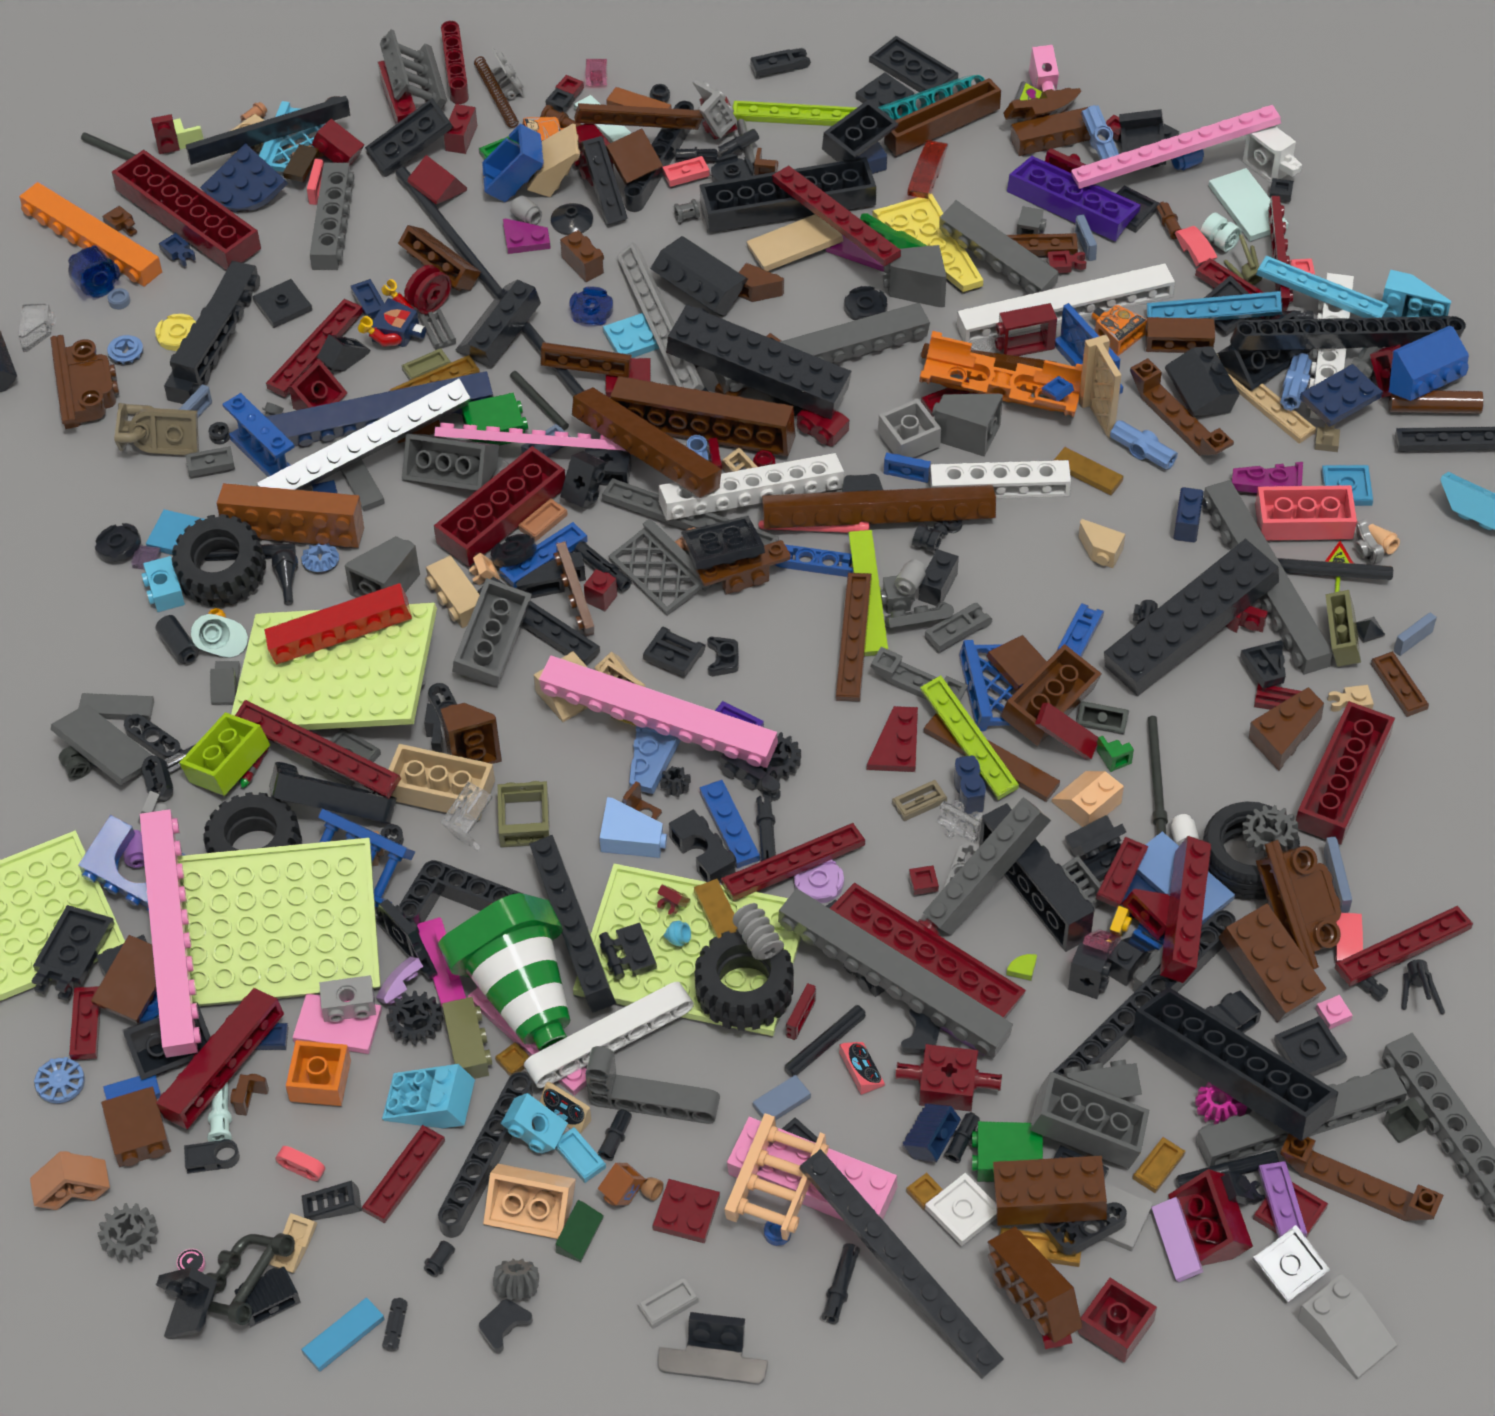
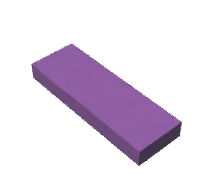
M1286 1162L1259 1165L1258 1171L1278 1238L1295 1225L1306 1237L1307 1231Z

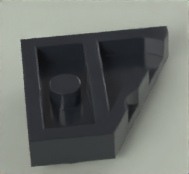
M1282 640L1241 650L1240 658L1262 688L1283 684L1285 681L1286 672Z

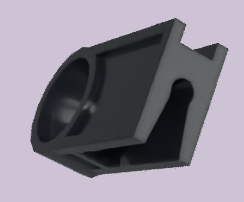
M230 1139L184 1145L187 1174L229 1169L235 1166L240 1158L237 1144ZM224 1148L235 1150L234 1155L228 1160L218 1159L216 1157L218 1152Z

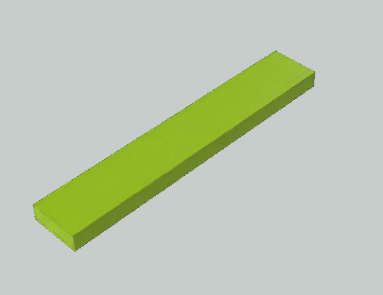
M734 101L733 114L737 121L744 119L745 121L833 126L857 107Z
M872 530L849 532L848 537L853 573L872 574L865 656H874L878 653L880 647L888 649L873 534Z
M940 675L921 686V692L966 756L973 755L976 757L980 765V775L997 800L1017 790L1019 784L943 677Z

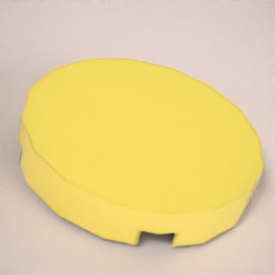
M172 314L167 316L168 319L161 320L155 328V335L161 347L171 351L179 349L182 339L186 338L192 324L196 323L190 315Z

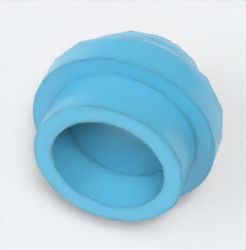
M673 921L666 929L664 937L675 946H683L691 939L690 926L686 922Z

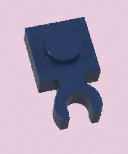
M177 233L159 243L160 250L171 260L179 258L182 266H187L186 258H191L193 261L196 260L194 251L190 249L189 244Z

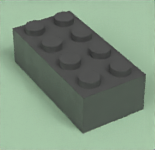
M486 578L454 658L452 672L498 687L529 608L531 594Z
M1050 1072L1039 1089L1030 1131L1092 1155L1102 1156L1105 1160L1129 1169L1141 1153L1150 1110Z

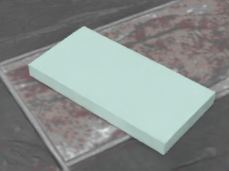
M1247 168L1209 180L1208 186L1249 241L1270 235L1268 218L1270 198ZM1283 217V218H1282V221H1283V222H1286V229H1288V224H1289V223H1288L1287 220Z

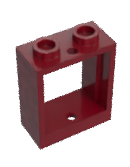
M1051 303L999 313V322L996 323L998 338H995L996 350L1000 351L1001 354L1023 356L1055 349L1057 317ZM1040 325L1039 332L1008 337L1009 330Z

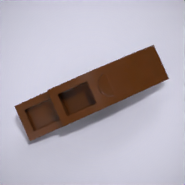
M1048 89L1042 93L1040 98L1013 100L1003 112L1006 120L1024 118V121L1062 113L1078 97L1081 89Z

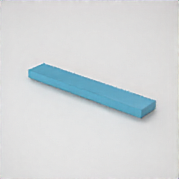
M1269 256L1264 258L1257 270L1256 275L1363 318L1384 317L1388 310L1389 304Z

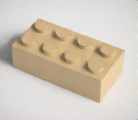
M403 744L398 745L388 769L402 778L391 795L397 798L396 802L480 820L495 782L493 764Z

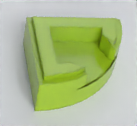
M1026 954L1015 958L1009 964L1006 975L1032 980L1037 955Z

